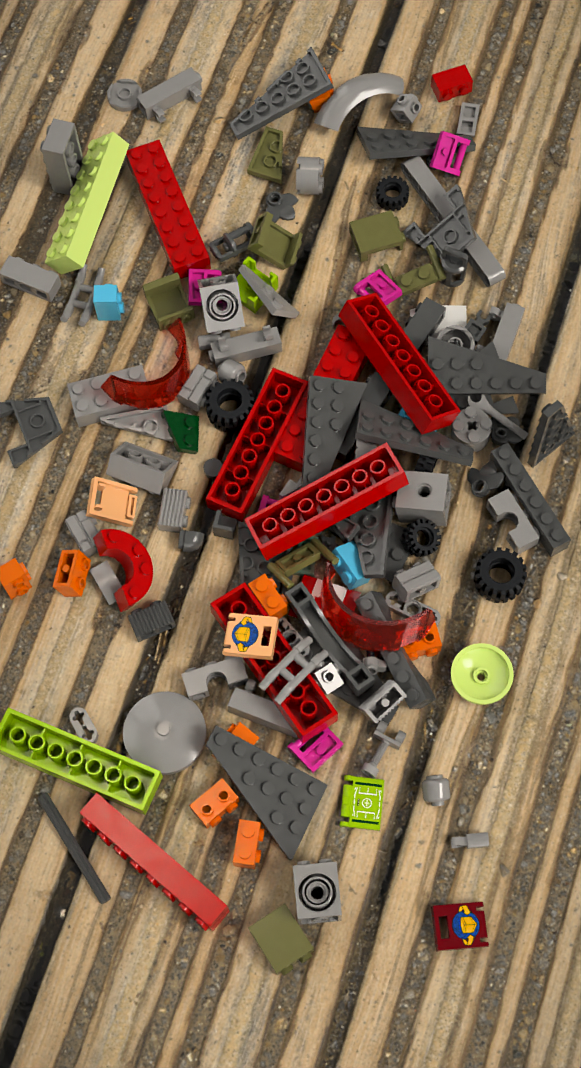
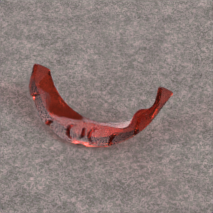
M177 318L168 328V331L177 341L175 355L178 358V362L174 368L163 377L146 382L129 381L111 375L101 385V389L114 402L120 405L126 404L137 407L139 410H148L149 408L164 407L173 402L175 397H178L179 391L190 374L188 346L180 318Z
M330 561L326 562L320 593L321 606L324 616L342 640L353 644L356 648L375 652V650H399L400 647L415 641L418 642L426 637L435 622L432 610L426 609L412 617L395 621H379L363 617L349 609L340 600L331 582L336 571Z

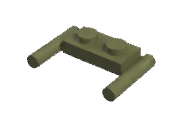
M433 245L426 247L432 264L428 263L395 277L396 280L393 279L388 264L381 266L383 273L402 290V296L436 283L439 280L446 279Z
M313 538L310 543L280 558L275 563H269L267 569L290 590L295 584L288 577L321 559L320 554L326 557L333 565L339 562V558L317 538Z

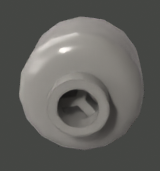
M232 359L225 360L217 369L218 379L222 383L223 379H227V381L235 379V382L239 380L244 382L246 379L245 367Z
M443 774L426 776V780L422 782L424 801L431 802L432 806L445 805L444 801L450 799L449 780L443 778Z

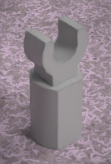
M230 332L220 335L208 334L198 336L199 349H211V342L218 341L217 338L225 336L226 339L231 338Z
M488 832L466 834L465 837H452L451 848L467 847V849L489 847Z

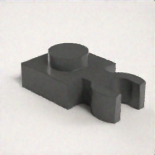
M482 310L478 311L475 320L471 318L465 326L472 334L475 345L478 344L486 332L487 327L485 325L491 319L490 315L486 319H482L480 317Z

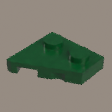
M163 410L161 416L162 419L165 418L169 428L167 430L174 440L176 450L196 455L199 441V416Z

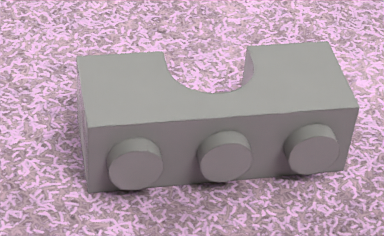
M509 489L489 498L486 508L496 523L503 519H509L514 522L516 528L508 532L506 540L513 551L519 555L536 546L540 534L538 529L529 522L527 512L518 505L519 501L514 493L511 494Z
M227 656L220 662H208L204 667L198 669L196 667L185 670V673L181 674L189 700L192 701L210 696L208 683L213 678L221 677L225 679L229 690L246 685L248 681L242 657Z

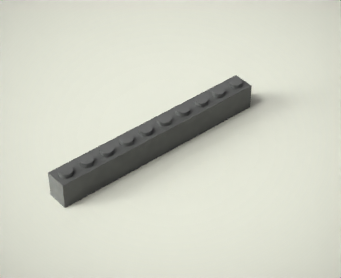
M427 297L423 303L420 302L417 305L415 315L408 318L405 324L406 328L404 329V332L419 353L426 346L428 336L432 337L444 319L446 307ZM376 370L373 375L370 374L365 382L367 385L361 398L383 408L393 393ZM359 404L336 456V459L343 463L348 461L356 449L357 439H355Z

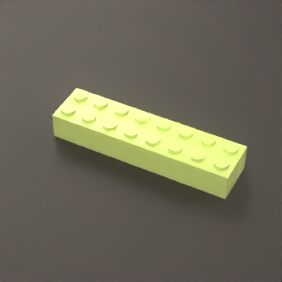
M114 132L93 139L88 144V151L82 160V167L76 175L77 180L70 191L69 201L64 206L65 211L58 222L57 232L53 235L52 245L46 253L45 264L61 275L84 267L130 145Z

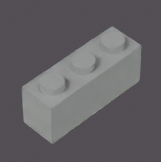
M9 255L0 270L2 283L49 302L53 301L62 285L60 277L55 271H47L37 264L25 262L20 257L15 258Z

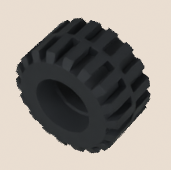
M223 379V383H219V381L215 383V388L211 386L209 389L210 393L206 395L207 415L211 424H214L217 429L221 427L224 432L226 430L234 432V429L240 431L254 405L253 392L249 390L247 384L243 386V382L240 380L235 382V379H231V381ZM228 400H235L241 404L239 408L233 411H225L220 408L221 404Z
M497 547L496 551L492 548L488 551V554L485 552L482 554L481 559L479 558L474 572V582H476V590L480 589L479 594L482 597L484 595L487 596L486 600L495 599L494 603H499L502 600L503 603H506L509 598L512 601L516 595L521 593L527 577V572H525L527 568L526 564H523L524 560L522 557L517 558L518 553L515 551L510 553L508 548L503 551L502 547ZM494 568H503L510 573L512 579L506 583H498L490 577L489 571Z

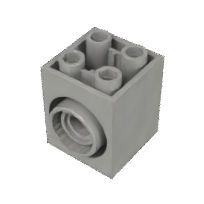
M235 273L197 280L207 333L215 335L222 333V330L238 331L241 327H245L239 286ZM221 299L224 300L222 303H217Z
M404 470L409 484L397 490V496H393L392 502L399 523H412L416 520L425 519V521L430 520V524L435 523L437 526L447 527L452 491L449 474Z
M321 859L319 863L310 864V861H299L297 865H293L298 924L341 921L342 911L337 861L332 862V859ZM320 892L323 894V897L321 899H314L312 894Z

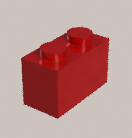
M465 64L432 74L431 88L438 102L448 101L454 97L472 92L473 79Z

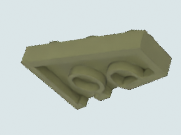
M265 127L247 169V174L282 184L283 131Z

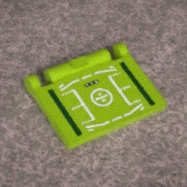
M345 775L344 780L353 781V784L343 785L340 817L349 818V822L340 821L339 826L380 831L384 780Z

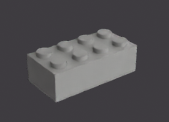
M53 118L51 125L47 127L45 141L41 142L40 151L43 154V161L46 164V172L49 175V182L52 185L53 192L71 195L70 191L77 180L76 175L83 164V155L75 123Z
M142 365L67 384L79 427L101 422L100 417L153 407Z

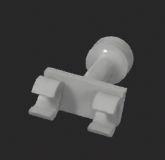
M382 720L373 734V737L380 740L381 743L369 763L365 762L360 770L363 774L373 779L376 778L379 772L377 765L387 747L391 746L399 750L406 737V733L399 730L395 739L384 735L388 723Z

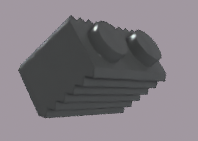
M160 600L154 601L150 604V607L143 610L142 608L135 609L131 612V615H128L138 642L176 627L165 600L162 602Z

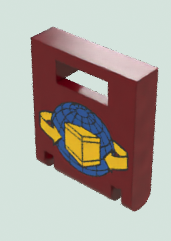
M483 902L434 905L431 907L436 952L489 947L488 942H481L480 940L488 938L484 911L476 910V908L484 907ZM446 917L449 938L441 939L439 918Z

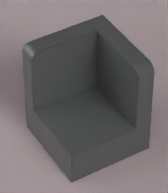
M217 509L212 526L214 536L233 540L238 519L222 516V511Z

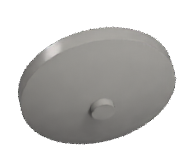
M157 692L142 698L131 708L123 726V741L130 758L161 771L162 775L175 774L191 766L202 753L206 743L207 729L202 712L192 700L175 692Z

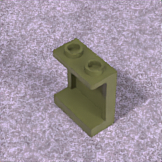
M392 210L349 222V233L360 262L368 261L369 254L393 247H398L399 251L403 250V244L406 242L403 231L400 232L398 217H394Z
M267 211L257 217L247 249L284 270L296 263V255L302 244L301 238L303 234L300 232L292 234L272 222L273 214Z
M178 272L142 285L145 298L160 331L164 329L169 330L175 325L190 322L195 318L193 306L188 305V298L181 285Z
M283 904L248 927L277 975L280 973L283 976L294 969L292 965L298 961L304 963L312 957L311 953L314 951V948L286 904Z

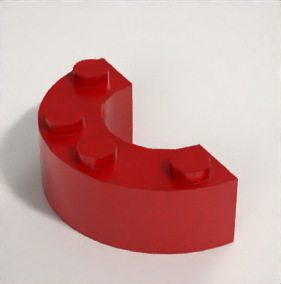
M117 529L100 530L93 537L99 556L115 558L125 570V584L114 593L120 612H123L135 605L148 592L153 579L152 561L143 544L131 534Z

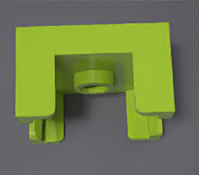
M249 256L243 261L244 265L273 287L275 291L279 288L278 276L270 272L269 278L256 269V261ZM240 273L237 281L241 304L253 313H256L264 303Z

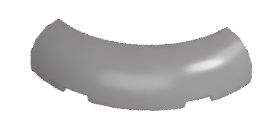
M371 73L354 77L333 92L334 94L322 105L314 123L338 131L346 115L364 99L383 93L403 94V79L400 76L389 73Z

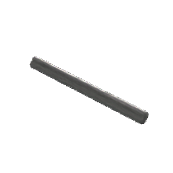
M43 793L38 797V801L101 904L108 902L111 899L109 893L49 794Z

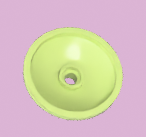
M478 643L465 647L456 655L451 666V681L456 692L462 698L474 704L487 705L499 701L508 693L513 682L514 672L510 659L502 650L490 644ZM483 675L485 679L480 681L477 676Z

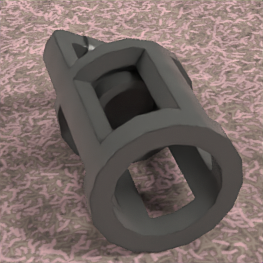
M246 222L242 227L230 233L226 232L222 237L210 242V251L219 262H223L231 257L235 258L239 253L247 250L254 229L250 222ZM246 234L248 241L237 246L234 239ZM222 244L227 253L222 255L216 246Z
M445 246L442 254L441 266L443 271H446V279L442 280V283L448 287H458L465 281L469 256L449 246ZM460 274V279L452 282L453 275Z

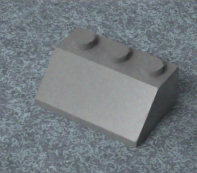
M125 441L110 454L106 475L111 476L114 480L130 483L133 487L146 489L151 494L160 495L164 488H167L179 461Z

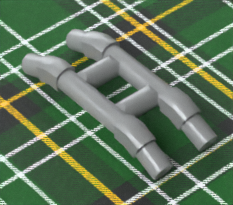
M85 264L83 268L79 269L69 301L60 317L62 322H67L74 311V307L84 309L78 324L81 327L86 325L94 307V285L103 284L104 268L98 267L93 286L84 284L88 265ZM80 291L91 293L88 302L77 300Z
M310 636L298 642L268 672L258 685L265 691L279 674L285 678L288 683L274 699L280 705L305 677L329 655L326 650H322L309 662L300 654L313 643V639ZM293 660L303 668L296 676L286 669Z

